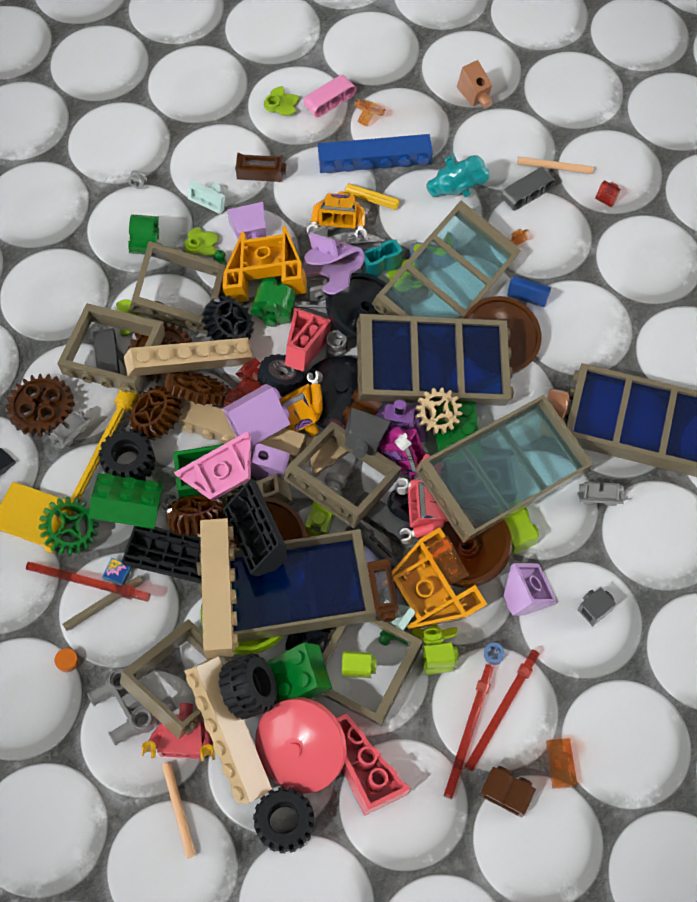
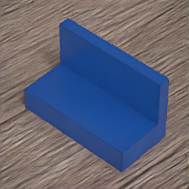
M513 276L509 283L507 296L545 307L552 287Z

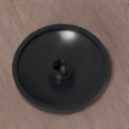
M352 273L349 286L337 294H327V314L337 330L349 339L357 342V320L359 315H384L375 309L372 302L387 283L369 274ZM391 287L385 296L404 311L400 297ZM372 325V339L385 335H390L392 339L398 333L400 327Z
M334 356L316 363L306 373L302 386L308 383L312 385V382L307 380L308 373H312L313 379H315V371L321 372L323 378L318 384L321 385L323 410L320 418L315 423L325 429L333 421L346 430V424L342 423L345 418L342 416V413L347 404L352 405L354 399L351 397L358 387L357 358ZM373 381V388L375 390H383L381 381L378 383Z

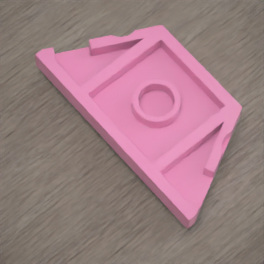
M245 432L174 473L198 492L214 501L251 480V436L248 432Z

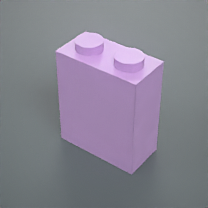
M267 384L222 408L236 437L245 432L250 434L251 447L290 425L288 417H290L289 412L284 405H281L279 401L281 396L278 390Z

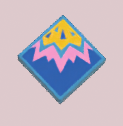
M111 557L102 578L123 586L133 567L125 566L122 564V561Z

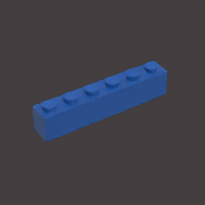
M430 134L317 143L320 173L432 164L433 150Z

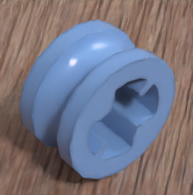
M490 643L485 647L484 658L486 662L491 665H498L503 661L504 649L500 644ZM491 649H496V652H500L497 659H492L493 656H488L491 653Z

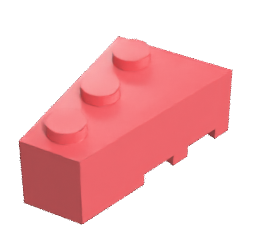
M294 308L286 347L285 365L304 372L327 343L331 320Z

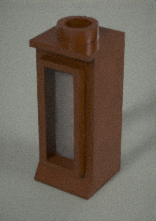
M237 152L235 166L237 180L282 182V176L286 175L287 164L283 163V155L281 157L243 155Z
M387 558L367 562L377 620L383 622L394 621L400 617L390 560Z

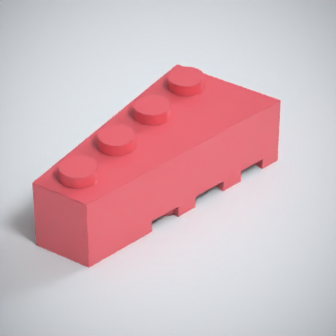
M347 713L337 717L336 719L340 723L345 735L347 749L342 771L364 816L405 797L411 789L398 777L393 767L389 766L382 758L377 748L371 745L366 739L365 734Z

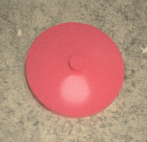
M288 698L275 704L272 710L262 716L255 735V747L266 774L277 785L287 790L290 787L294 788V791H300L303 794L320 791L337 778L345 763L346 740L340 723L325 706L308 698Z

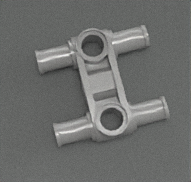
M152 668L145 675L151 673L152 671H155V669ZM124 669L114 670L104 681L105 684L87 693L93 706H96L110 696L116 697L128 718L126 723L108 732L115 746L133 734L138 736L142 733L150 732L159 722L123 686H116V682L121 678ZM170 696L161 701L170 711L177 709ZM140 717H148V721L146 724H137L138 719Z

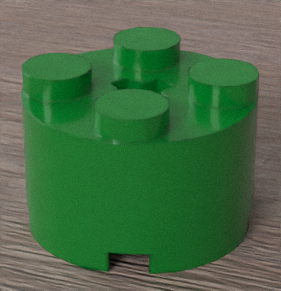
M131 214L129 222L130 241H128L129 253L145 255L148 242H157V239H159V216Z
M273 281L262 282L256 291L251 314L263 320L264 324L270 327H274L276 324L289 323L296 301V293L289 286L282 283L280 286L274 285Z

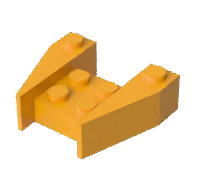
M282 226L281 235L247 239L245 232H241L223 273V291L226 296L230 295L232 299L237 297L238 302L249 301V280L282 276V284L293 289L296 295L307 293V277L286 226Z
M440 527L422 537L392 571L394 585L406 605L416 612L414 614L415 621L406 626L407 631L466 619L487 605L476 585L456 596L434 559L449 551L451 544ZM387 578L381 584L382 590L389 586Z

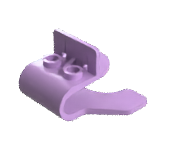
M312 232L309 233L312 249L304 256L305 262L308 263L303 265L306 277L314 275L327 276L330 280L322 287V291L328 294H337L349 286L351 274L363 265L364 252L359 247Z

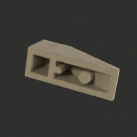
M277 473L256 481L263 497L275 498L287 504L292 502L290 484ZM241 488L222 496L224 507Z

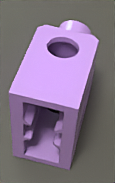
M263 202L227 210L229 224L237 239H239L241 232H245L247 239L266 237Z
M255 444L251 448V476L260 480L276 473L282 476L286 471L290 453L262 444Z

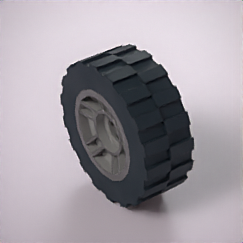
M272 354L261 361L257 382H259L260 387L265 384L275 387L280 396L284 397L302 386L305 372L286 366V355Z

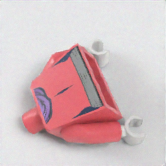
M400 478L398 485H404V487H398L397 492L401 495L408 493L410 527L414 528L412 531L408 528H403L400 531V535H409L408 538L401 540L403 544H408L412 541V537L420 538L439 527L442 529L444 524L448 522V519L421 479L408 482L406 478Z

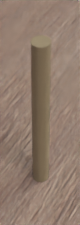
M138 575L62 625L66 631L72 629L144 583Z

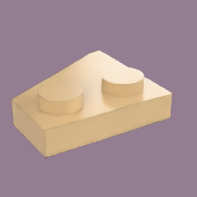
M313 436V437H308V438H306V447H307L317 436ZM329 439L310 458L313 476H319L322 470L328 466L331 467L339 458H343L350 452Z

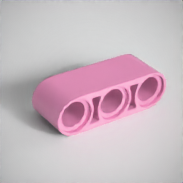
M340 75L308 94L303 104L315 117H320L350 99L355 94L356 87L344 75Z

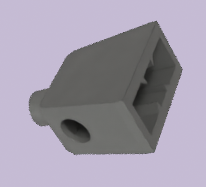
M352 408L346 423L345 446L352 449L353 455L357 458H363L366 454L370 456L375 455L385 437L390 421Z

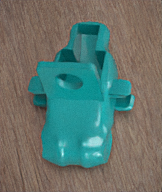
M452 153L451 156L444 159L446 166L438 171L434 179L427 182L426 188L432 197L443 194L456 195L461 192L464 197L471 195L469 189L475 185L484 184L489 180V170L485 166L484 160L478 155L469 156L465 160L457 161L454 153Z

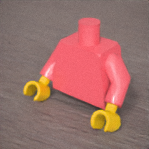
M180 703L179 715L176 716L183 722L193 713L194 705L191 703ZM202 720L197 723L196 729L190 735L185 734L180 739L160 723L151 734L149 740L142 744L141 755L144 756L146 752H151V758L156 757L157 749L160 757L191 758L204 761L205 756L211 755L212 760H215L214 743Z

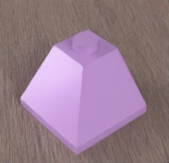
M514 563L511 565L504 598L512 616L527 615L557 603L539 564Z

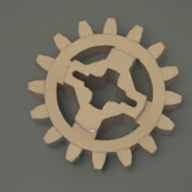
M442 387L439 392L432 388L431 394L426 391L423 394L424 398L418 399L421 405L416 406L415 410L420 411V413L415 417L422 419L419 425L423 426L425 424L427 426L426 432L433 429L435 435L439 430H441L442 434H445L446 428L451 431L454 429L453 424L457 425L460 422L456 417L462 415V412L457 411L462 405L455 403L458 397L452 398L450 396L451 390L444 393V388ZM432 398H441L440 401H430ZM448 403L451 405L452 412L449 411ZM441 404H443L441 407V414L434 418L436 415V409L440 407ZM425 410L428 411L429 420L426 417ZM441 420H443L444 422L447 421L446 424H442V425H437V424H436L437 421H441Z

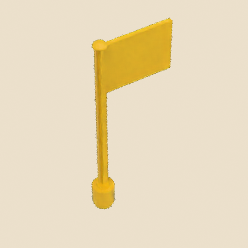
M119 390L114 400L116 410L70 498L71 503H73L75 498H79L80 502L100 462L99 450H102L101 443H106L105 438L108 435L110 437L113 436L112 432L116 431L123 415L134 408L133 403L138 401L137 397H140V391L139 394L128 391L125 393ZM13 481L0 504V531L43 546L44 550L48 553H55L56 550L51 551L52 543L49 545L44 544L48 537H40V534L45 530L38 529V526L44 524L39 520L40 516H46L43 510L45 508L50 509L49 504L51 502L57 505L59 497ZM70 510L62 511L63 513L65 512L68 516L71 517L74 513V511ZM56 515L53 516L51 523L54 533L60 528Z

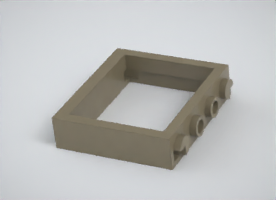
M149 241L129 311L169 324L175 323L176 326L207 335L208 332L202 330L205 324L201 323L202 318H204L203 316L139 297L151 256L216 276L210 301L218 297L226 265L215 260L211 261L202 258L196 254L192 255L182 252L177 248L163 246L158 242Z
M86 303L57 363L61 373L69 378L82 379L87 383L94 382L106 388L113 387L125 393L128 391L139 394L147 375L128 377L76 363L73 360L92 322L149 336L144 347L161 345L166 334L163 323Z
M332 421L286 467L284 480L346 524L355 528L398 480L401 467L380 454L379 451H376L373 456L366 454L365 457L359 458L385 477L362 503L356 507L301 469L329 439L353 454V450L345 446L346 430Z
M350 604L347 609L344 608L340 615L364 610ZM376 617V621L368 623L411 644L376 712L331 689L321 695L382 727L423 647V640L387 622L378 621ZM348 625L339 626L337 629L333 628L328 636L330 642L322 654L325 666H327Z
M189 619L124 669L120 679V684L178 739L185 734L190 735L196 729L197 723L202 719L204 720L201 711L197 709L182 722L138 680L186 641L205 657L203 651V632ZM219 657L222 666L233 660L231 657Z

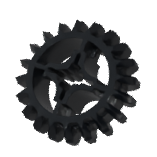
M222 295L213 298L205 306V310L201 314L204 317L201 323L205 324L202 330L208 332L206 337H212V341L248 338L250 340L251 334L254 331L252 326L255 323L250 320L253 315L248 314L249 308L243 306L244 302L239 303L237 297L232 299L230 295L225 297ZM218 310H221L220 316H217ZM236 329H239L238 335H235Z

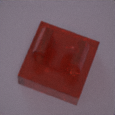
M604 180L599 187L595 199L612 207L621 189L618 188L619 185L616 183H609Z
M252 358L237 371L236 375L240 380L247 378V381L253 384L256 380L252 374L254 372L258 375L259 368L257 367L261 363L256 358Z

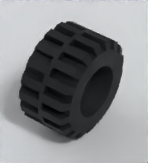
M126 428L121 429L119 433H117V430L112 432L113 436L111 437L108 435L105 438L106 443L102 442L100 445L102 450H99V461L104 473L146 481L145 477L152 475L151 470L155 469L154 462H156L152 445L147 436H144L140 431L136 433L135 429L126 431ZM126 452L138 453L137 458L129 464L117 463L118 458Z
M251 653L229 661L222 666L219 673L220 693L225 706L227 705L230 713H233L236 718L248 719L269 712L274 708L277 702L276 697L278 696L277 683L271 667L263 657Z
M278 787L277 791L273 789L268 791L269 794L267 796L263 795L260 798L261 802L257 803L255 807L256 812L253 814L254 828L259 839L265 847H269L274 852L279 851L285 854L287 851L292 853L297 848L301 849L304 843L310 840L311 833L314 831L315 819L310 801L307 797L303 796V793L300 791L296 792L294 788L290 787L288 790ZM282 807L294 809L299 818L297 827L287 834L275 832L270 825L272 814Z

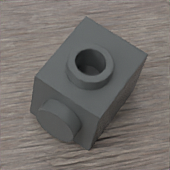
M600 587L595 592L593 589L590 590L583 597L584 601L580 604L578 611L593 627L613 610L616 603L613 596Z

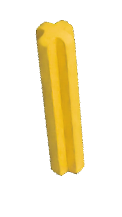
M350 183L345 187V193L356 198L397 210L399 206V199Z

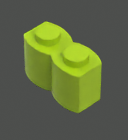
M452 642L423 646L422 661L425 676L453 672V667L457 666V660H459L457 646L453 647Z
M343 651V677L371 678L372 674H376L377 660L375 657H372L371 652Z

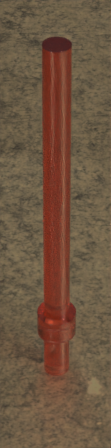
M29 561L26 564V570L120 594L122 598L130 600L132 598L146 602L150 600V593L136 590L135 587L130 585L121 586Z
M532 649L524 664H520L516 678L464 767L471 772L474 770L525 679H528L533 672L532 667L540 655L536 650Z
M490 664L485 665L481 680H478L475 688L477 693L443 795L448 799L453 798L485 695L489 693L491 687L489 682L494 666Z

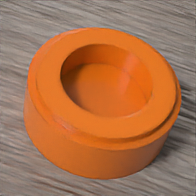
M64 648L57 652L54 662L60 671L71 672L77 667L79 659L75 651Z

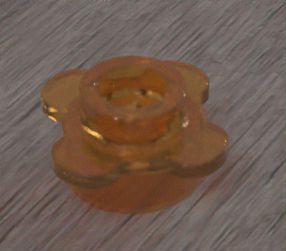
M522 229L514 231L511 234L510 241L516 246L522 244L528 239L526 233L529 230L525 229L522 231Z

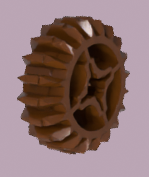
M158 385L155 388L150 387L148 392L143 391V395L137 397L138 401L133 403L134 408L130 410L131 416L128 418L131 421L130 426L132 429H135L136 433L140 431L148 439L153 441L156 438L162 439L163 434L168 435L169 430L174 429V424L179 422L178 417L182 415L180 410L183 408L181 400L177 395H171L172 392H167L164 385L162 387Z
M203 494L186 495L185 498H178V501H173L168 506L166 521L170 530L176 534L198 536L200 534V520L225 519L222 500L218 498L211 501Z

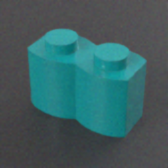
M388 240L379 247L369 248L364 251V262L361 266L364 274L378 277L384 271L394 270L402 264L403 250L397 240Z

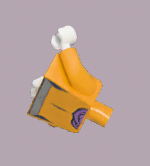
M339 191L337 194L328 193L324 199L313 206L310 220L312 224L307 227L308 237L309 233L318 228L317 224H319V226L326 225L329 227L353 229L358 227L355 232V238H358V235H362L364 240H366L367 232L363 229L365 227V210L358 202H355L353 195H348L343 191Z
M315 371V379H313L312 373L307 374V380L312 382V385L308 383L279 399L281 405L286 407L290 415L288 417L290 425L285 428L295 432L305 429L309 437L316 435L320 431L315 423L320 418L323 410L321 385L318 384L322 381L323 375L319 371Z

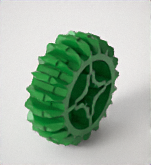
M70 497L65 498V503L61 498H58L57 505L51 502L49 504L50 509L45 508L43 510L46 516H40L39 518L44 524H40L38 529L45 530L40 534V537H48L44 544L49 545L52 543L51 551H54L57 547L60 548L59 555H62L65 549L68 556L72 555L73 549L76 554H80L81 548L87 550L89 548L87 543L93 544L95 541L93 537L98 535V532L94 529L99 527V523L92 522L95 519L88 518L89 508L87 510L84 508L87 502L84 501L79 505V498H75L73 503H71ZM70 510L78 513V515L71 517L62 511ZM54 515L58 518L57 521L60 526L55 533L51 525ZM82 520H84L86 525L84 537L80 535L81 531L78 528V524ZM74 521H76L72 528H68L62 531L66 524H72ZM62 536H69L72 540L75 539L77 542H65L60 540L59 538Z

